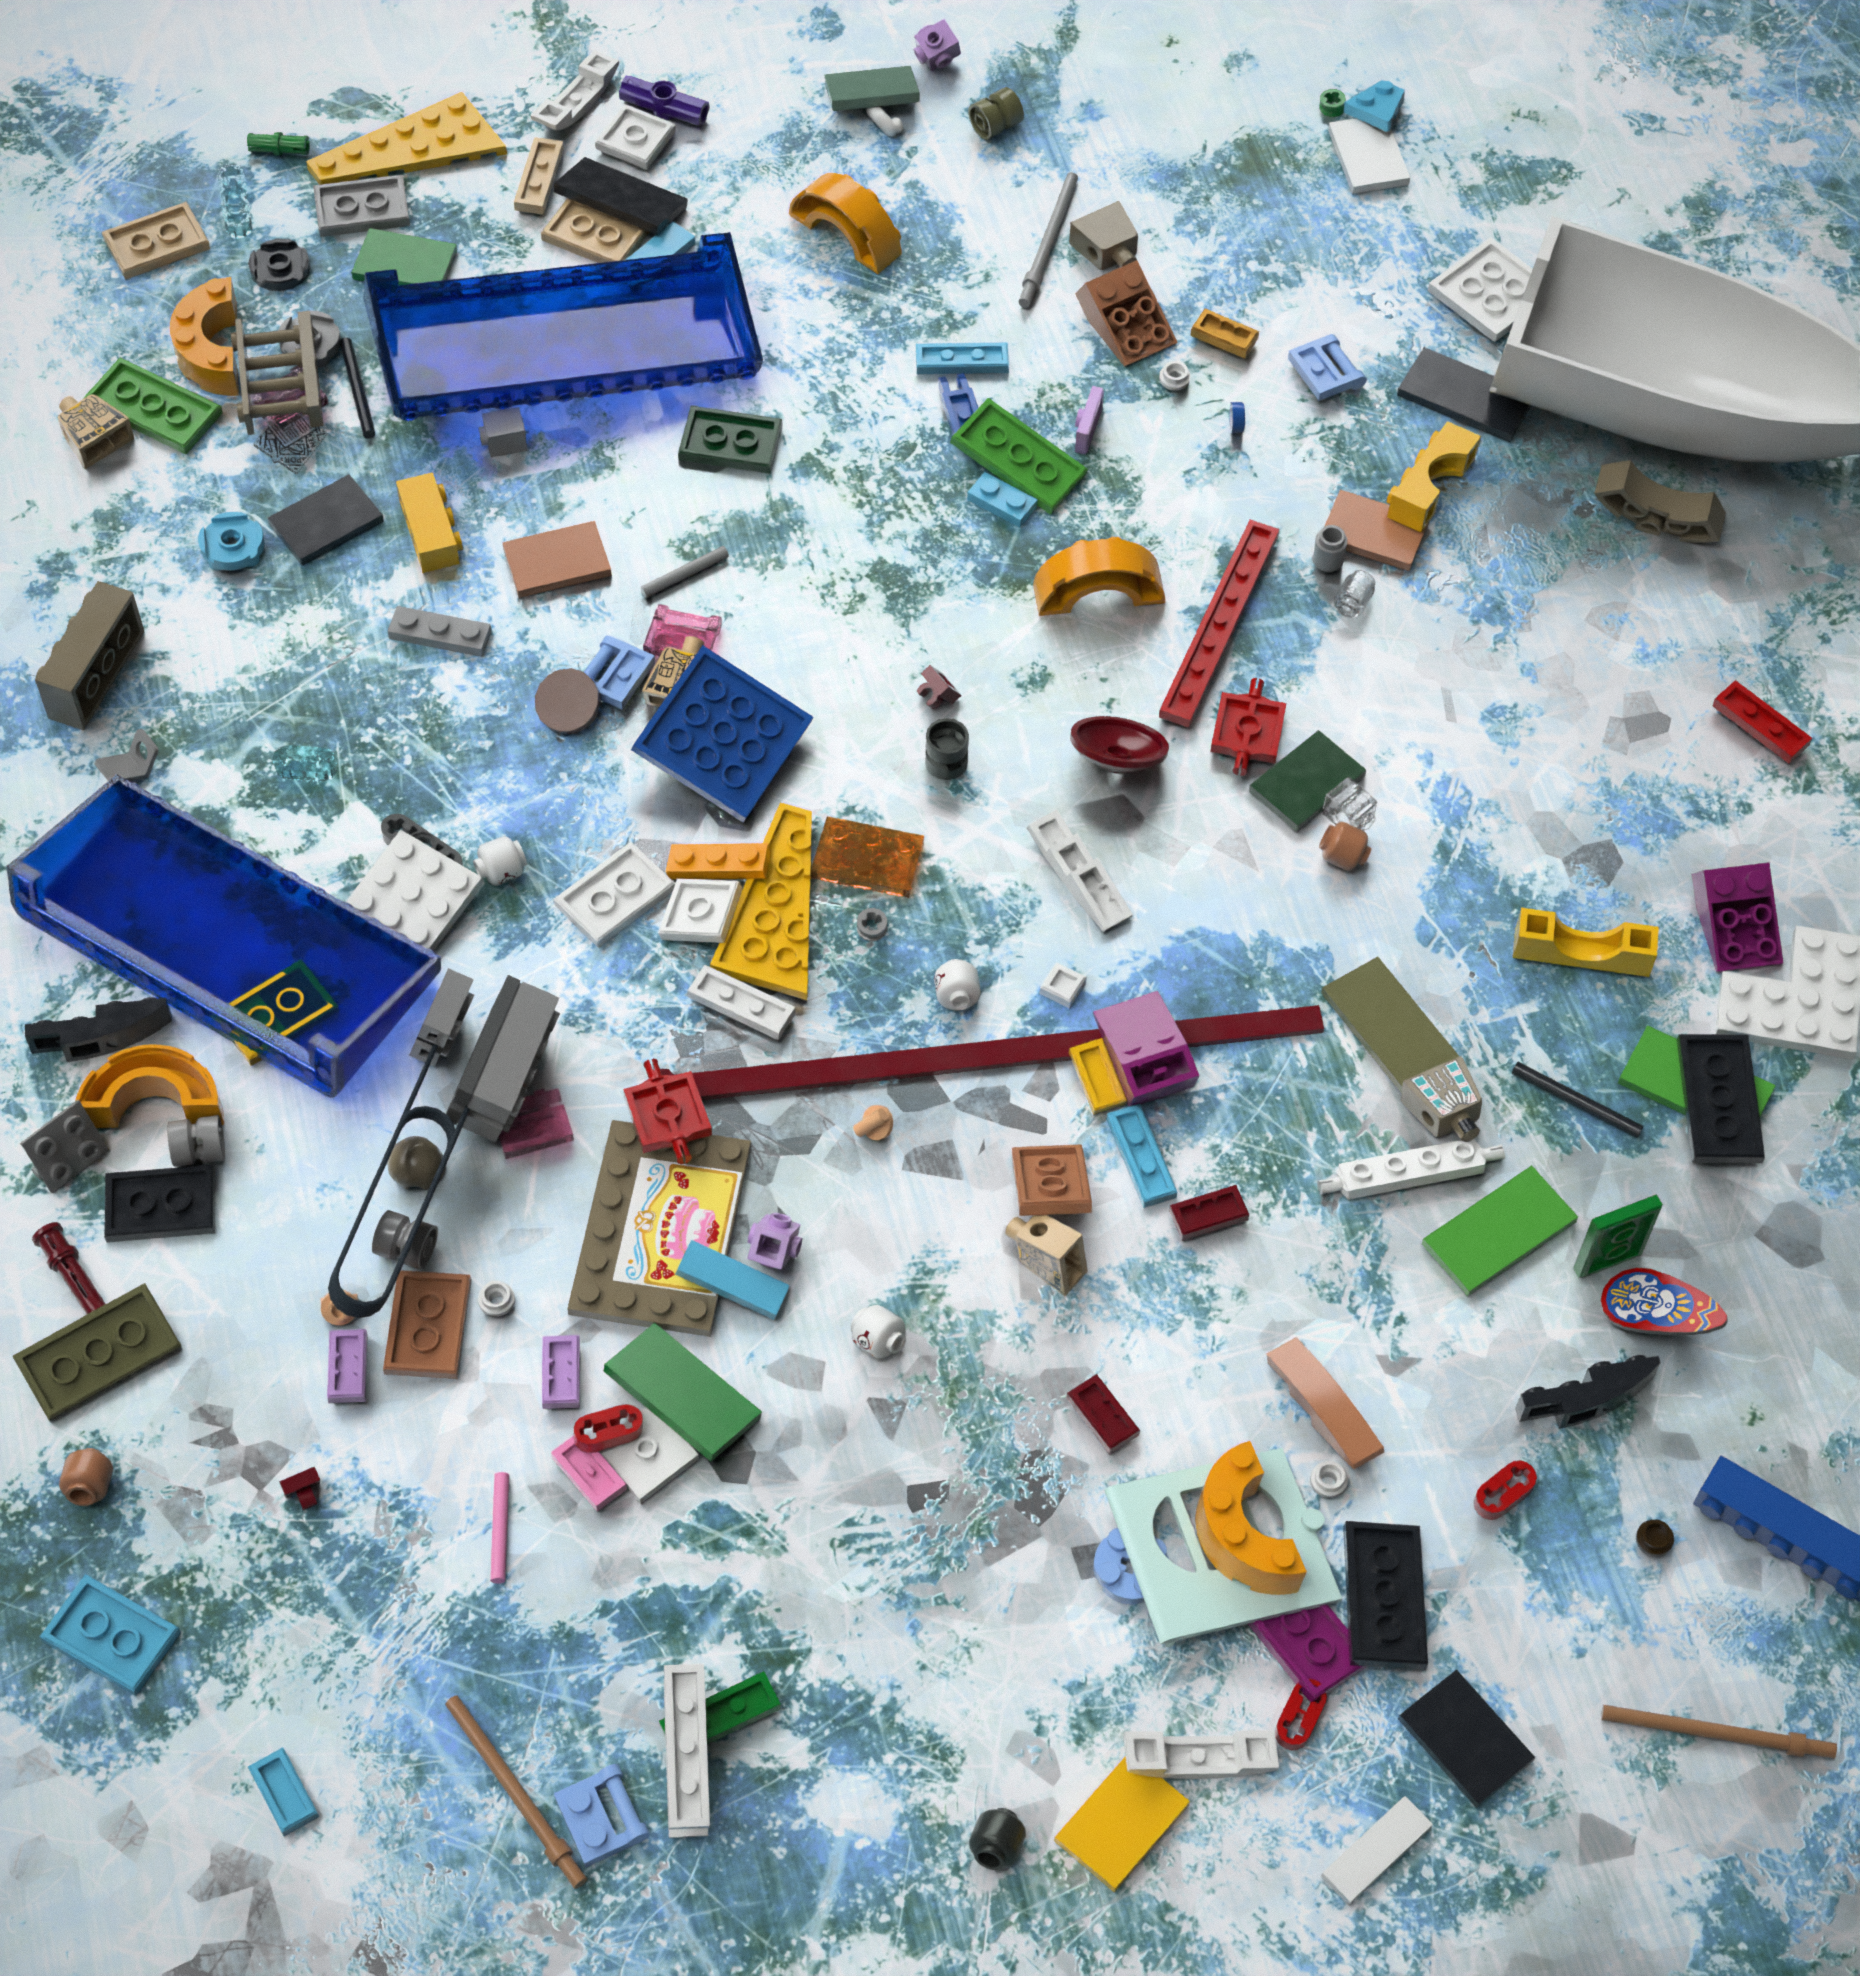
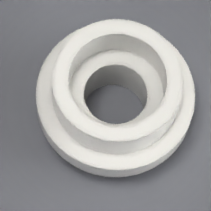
M1171 361L1161 369L1159 380L1169 390H1181L1188 386L1190 372L1184 363Z
M491 1281L480 1290L478 1302L485 1314L497 1317L505 1315L513 1308L515 1295L513 1289L508 1284L501 1281ZM494 1297L503 1298V1301L500 1303H491Z
M1325 1461L1314 1467L1310 1482L1317 1494L1326 1498H1334L1345 1491L1348 1484V1475L1340 1464L1334 1461ZM1324 1477H1331L1334 1479L1335 1484L1327 1485L1322 1479Z

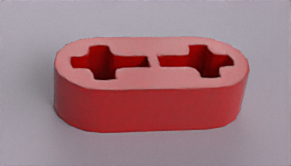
M624 1404L584 1415L575 1422L573 1430L574 1443L581 1451L592 1453L632 1442L641 1435L643 1429L642 1413L635 1406ZM626 1418L629 1423H632V1427L626 1429L623 1424H620V1419ZM591 1428V1431L596 1433V1438L590 1439L587 1434H584V1430Z
M1521 1460L1513 1461L1483 1483L1477 1490L1473 1502L1477 1514L1484 1519L1496 1520L1529 1496L1537 1480L1536 1471L1533 1466ZM1513 1474L1516 1477L1521 1475L1526 1477L1524 1484L1518 1482L1511 1488L1508 1486L1511 1483ZM1499 1492L1502 1494L1497 1506L1493 1503L1487 1506L1484 1503L1486 1495L1489 1498H1493Z
M1309 1679L1315 1687L1321 1685L1319 1681ZM1299 1682L1293 1688L1275 1728V1738L1278 1744L1284 1749L1291 1751L1299 1750L1308 1742L1327 1699V1693H1324L1317 1702L1312 1701L1307 1711L1300 1709L1303 1702L1301 1694L1303 1693L1300 1690L1302 1686ZM1296 1717L1302 1720L1298 1732L1303 1736L1296 1734L1291 1739L1286 1736L1288 1730L1285 1727H1290Z

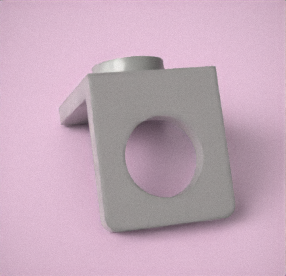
M138 729L128 753L98 758L95 761V765L110 784L149 778L158 754V747L143 729ZM141 742L147 748L148 755L146 760L143 759L140 753Z

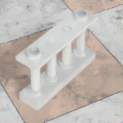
M704 1663L664 1665L669 1838L708 1836L710 1813Z

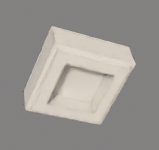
M1056 962L1041 985L1039 994L1070 1008L1086 984L1087 977Z

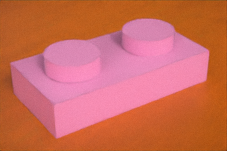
M573 1436L551 1452L555 1463L597 1512L627 1490L626 1483L599 1451L592 1453L581 1451L575 1445Z

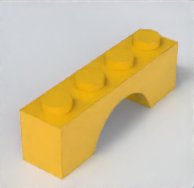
M1448 421L1440 432L1436 430L1430 438L1428 448L1419 451L1413 468L1408 467L1405 470L1400 485H1394L1390 490L1386 501L1390 504L1387 518L1422 532L1435 514L1440 491L1433 485L1431 480L1441 476L1462 477L1476 459L1481 436Z
M1521 908L1515 927L1513 958L1649 977L1657 957L1659 927L1624 922L1612 930L1585 932L1570 928L1562 923L1557 917L1556 912Z

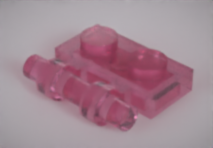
M544 1088L533 1091L534 1095L523 1097L524 1101L519 1113L538 1108V1111L523 1116L518 1114L509 1132L501 1131L498 1137L505 1159L574 1141L564 1104L552 1108L549 1106L550 1104L562 1101L558 1088L545 1091Z

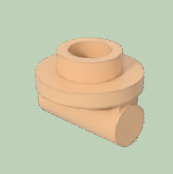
M873 1105L864 1112L862 1120L853 1126V1130L859 1137L866 1134L872 1140H883L892 1131L893 1117L885 1106Z
M344 1290L348 1296L359 1301L358 1294H351ZM329 1293L324 1298H321V1313L327 1322L333 1325H345L355 1318L338 1310L330 1300Z

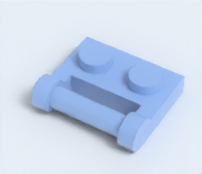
M1334 334L1291 349L1288 354V360L1318 401L1348 389L1357 390L1364 386L1367 381L1363 372L1354 367L1339 347L1340 341ZM1326 354L1331 355L1345 375L1342 376Z
M605 636L599 645L600 650L587 666L584 673L594 681L609 658L617 655L599 682H594L600 692L601 701L623 710L654 666L655 655L612 636Z
M618 1764L606 1766L597 1774L554 1793L557 1805L585 1868L632 1847L650 1836L646 1824L640 1822L621 1781L623 1773ZM606 1787L626 1828L625 1832L617 1836L597 1794V1791Z

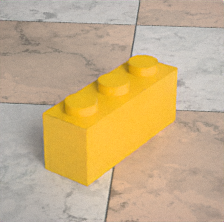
M433 472L396 481L399 502L422 573L460 564L458 551L463 550L462 541L458 531L452 532L451 527L455 526V521L451 508H445L443 504L447 502L443 484L436 483Z

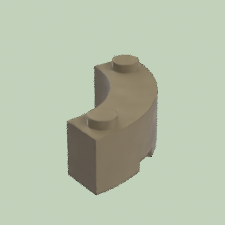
M1631 460L1601 466L1594 494L1617 518L1623 515L1625 518L1636 523V529L1648 534L1660 536L1661 532L1680 536L1679 541L1708 543L1720 541L1726 511L1715 492L1691 493L1665 487L1645 476Z

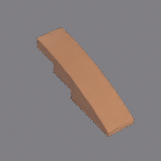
M1297 1337L1266 1353L1267 1362L1270 1367L1288 1384L1290 1396L1310 1415L1312 1427L1354 1470L1384 1453L1383 1445L1363 1416L1322 1364Z

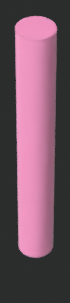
M505 1472L494 1474L490 1582L496 1584L504 1583L506 1580L509 1474Z

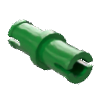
M274 132V134L248 133L247 135L249 152H273L275 156H282L283 153L308 155L310 151L308 135H283L282 132Z

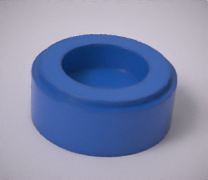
M1230 402L1229 425L1231 433H1242L1245 429V406L1243 402Z

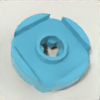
M241 512L221 513L211 519L212 523L206 529L203 526L198 536L200 551L211 569L215 571L238 570L245 567H254L259 563L260 555L265 545L264 536L260 524L256 520L254 522L248 519V515ZM232 537L237 541L235 544H225Z

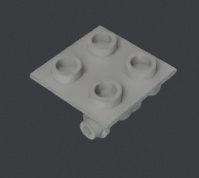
M76 1100L20 1143L34 1165L31 1169L39 1180L42 1179L51 1193H54L109 1151L79 1100Z

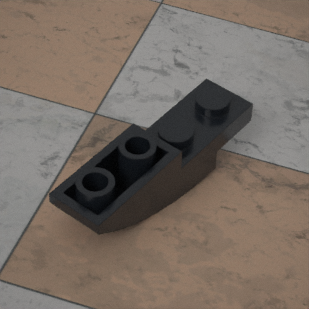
M147 997L139 1001H111L107 1004L95 1005L96 1017L78 1016L71 1020H41L37 1023L25 1024V1039L32 1054L63 1051L67 1062L85 1060L124 1049L144 1040L172 1022V1014L166 998Z
M1636 1355L1628 1358L1625 1362L1611 1364L1609 1361H1601L1587 1369L1582 1383L1572 1380L1556 1388L1545 1389L1540 1386L1530 1388L1521 1393L1515 1410L1518 1420L1522 1422L1555 1416L1558 1429L1596 1419L1615 1410L1638 1394L1654 1378L1661 1363L1659 1356L1646 1358L1645 1355Z

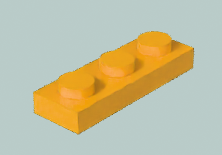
M768 843L671 844L665 872L670 879H766L771 849Z

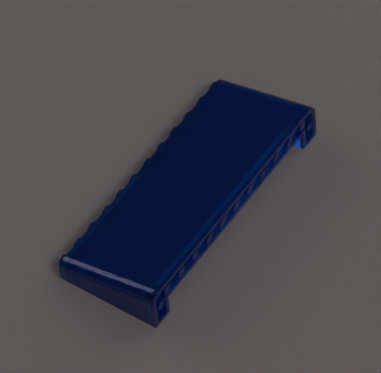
M731 232L701 235L697 252L406 285H398L399 279L396 269L365 272L363 300L393 414L404 421L432 415L443 417L449 413L457 412L475 413L481 409L489 408L502 410L522 404L535 406L542 402L555 400L567 402L573 398L580 397L599 398L605 394L613 393L626 395L634 391L646 389L658 391L664 387L671 386L689 387L695 383L703 382L716 384L724 380L736 378L748 380L756 376L763 363Z
M118 774L6 866L10 902L14 911L23 920L156 998H166L168 1005L233 1043L238 1041L247 1046L251 1051L257 1052L258 1057L329 1098L336 1097L441 971V956L437 955L433 950L417 944L405 934L394 931L382 924L378 919L355 909L350 903L339 900L327 893L323 888L300 878L295 872L284 869L272 862L268 857L261 856L247 848L243 843L229 838L215 827L206 825L192 817L188 812L174 807L163 798L151 794L139 787L135 782L128 781ZM280 972L286 974L233 1007L229 1004ZM286 988L300 990L304 996L302 1006L291 1012L281 1010L277 1006L276 998L282 990ZM287 991L280 997V1004L285 1008L296 1007L300 1002V995L295 991ZM328 1003L333 1006L286 1036L280 1034L328 1005ZM256 1006H267L274 1012V1021L271 1026H266L271 1019V1015L265 1009L254 1011L251 1017L247 1015L248 1012Z

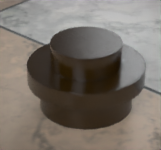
M1647 1520L1639 1526L1636 1532V1543L1645 1554L1652 1557H1660L1666 1555L1671 1550L1674 1544V1534L1665 1522L1661 1520Z

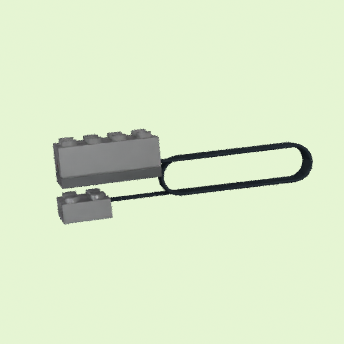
M447 969L409 1056L421 1060L425 1064L330 1276L328 1285L329 1296L338 1310L348 1316L362 1318L372 1316L384 1306L395 1285L461 1129L464 1128L496 1142L501 1131L509 1132L523 1104L525 1092L537 1069L535 1068L547 1047L549 1035L560 1016V1012L555 1011L560 997L524 981L520 983L521 980L507 975L490 1010L446 1114L438 1108L429 1106L411 1109L429 1066L435 1067L440 1055L447 1057L475 994L469 992L474 979L452 969ZM425 1118L433 1120L446 1133L448 1141L446 1151L386 1290L381 1297L374 1301L362 1302L354 1300L340 1286V1268L402 1128L413 1119Z

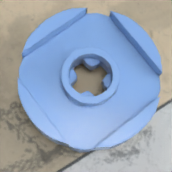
M1115 1528L1101 1541L1096 1550L1093 1565L1095 1578L1103 1587V1592L1111 1599L1130 1605L1143 1603L1144 1598L1134 1571L1133 1574L1127 1573L1126 1566L1121 1564L1124 1560L1128 1561L1129 1557L1119 1529ZM1155 1537L1160 1550L1168 1558L1165 1543Z

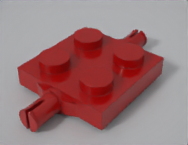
M1257 678L1251 679L1249 694L1222 692L1210 752L1236 757L1233 773L1238 775L1240 765H1242L1240 776L1247 774L1249 760L1269 763L1276 762L1287 703L1272 701L1263 697L1264 681L1260 678L1257 689L1255 688Z
M651 1059L652 1066L650 1060H647L643 1066L649 1079L639 1085L623 1089L624 1099L643 1154L666 1147H673L677 1163L684 1164L683 1156L685 1162L688 1163L692 1160V1156L686 1143L712 1135V1127L693 1074L689 1071L677 1075H662L658 1060Z

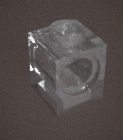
M1348 777L1326 794L1322 814L1335 825L1342 821L1365 832L1376 820L1375 812L1378 801Z

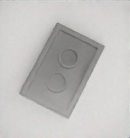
M403 175L313 185L320 237L368 231L369 228L380 230L410 226Z

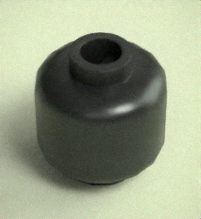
M998 1808L982 1812L976 1821L969 1839V1848L975 1860L981 1866L991 1870H999L1014 1864L1026 1837L1025 1827L1017 1818V1815L1009 1809Z

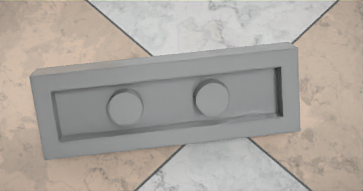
M397 606L387 632L389 639L483 657L492 631L491 624Z

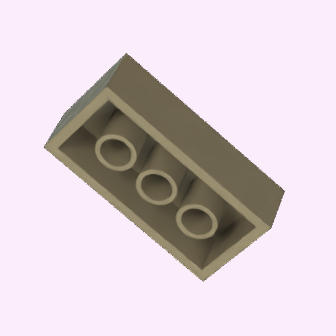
M97 581L91 592L86 593L80 610L76 616L71 617L66 632L61 640L54 644L51 656L36 673L35 682L48 719L84 731L145 632L133 592Z

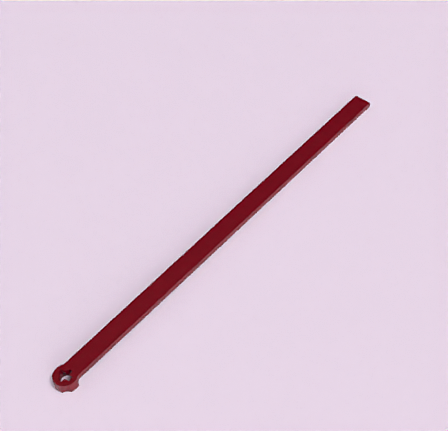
M1319 1005L1175 1021L1189 1048L1324 1032ZM1099 1029L694 1072L692 1074L701 1099L712 1100L1071 1061L1070 1048L1102 1037ZM660 1069L662 1075H675L669 1069Z

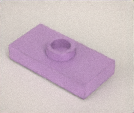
M1092 386L1085 409L1079 408L1075 423V427H1078L1076 432V453L1085 455L1088 453L1103 408V388Z
M366 1329L329 1331L328 1403L366 1402L368 1342Z
M579 1335L543 1336L542 1338L543 1409L580 1408Z

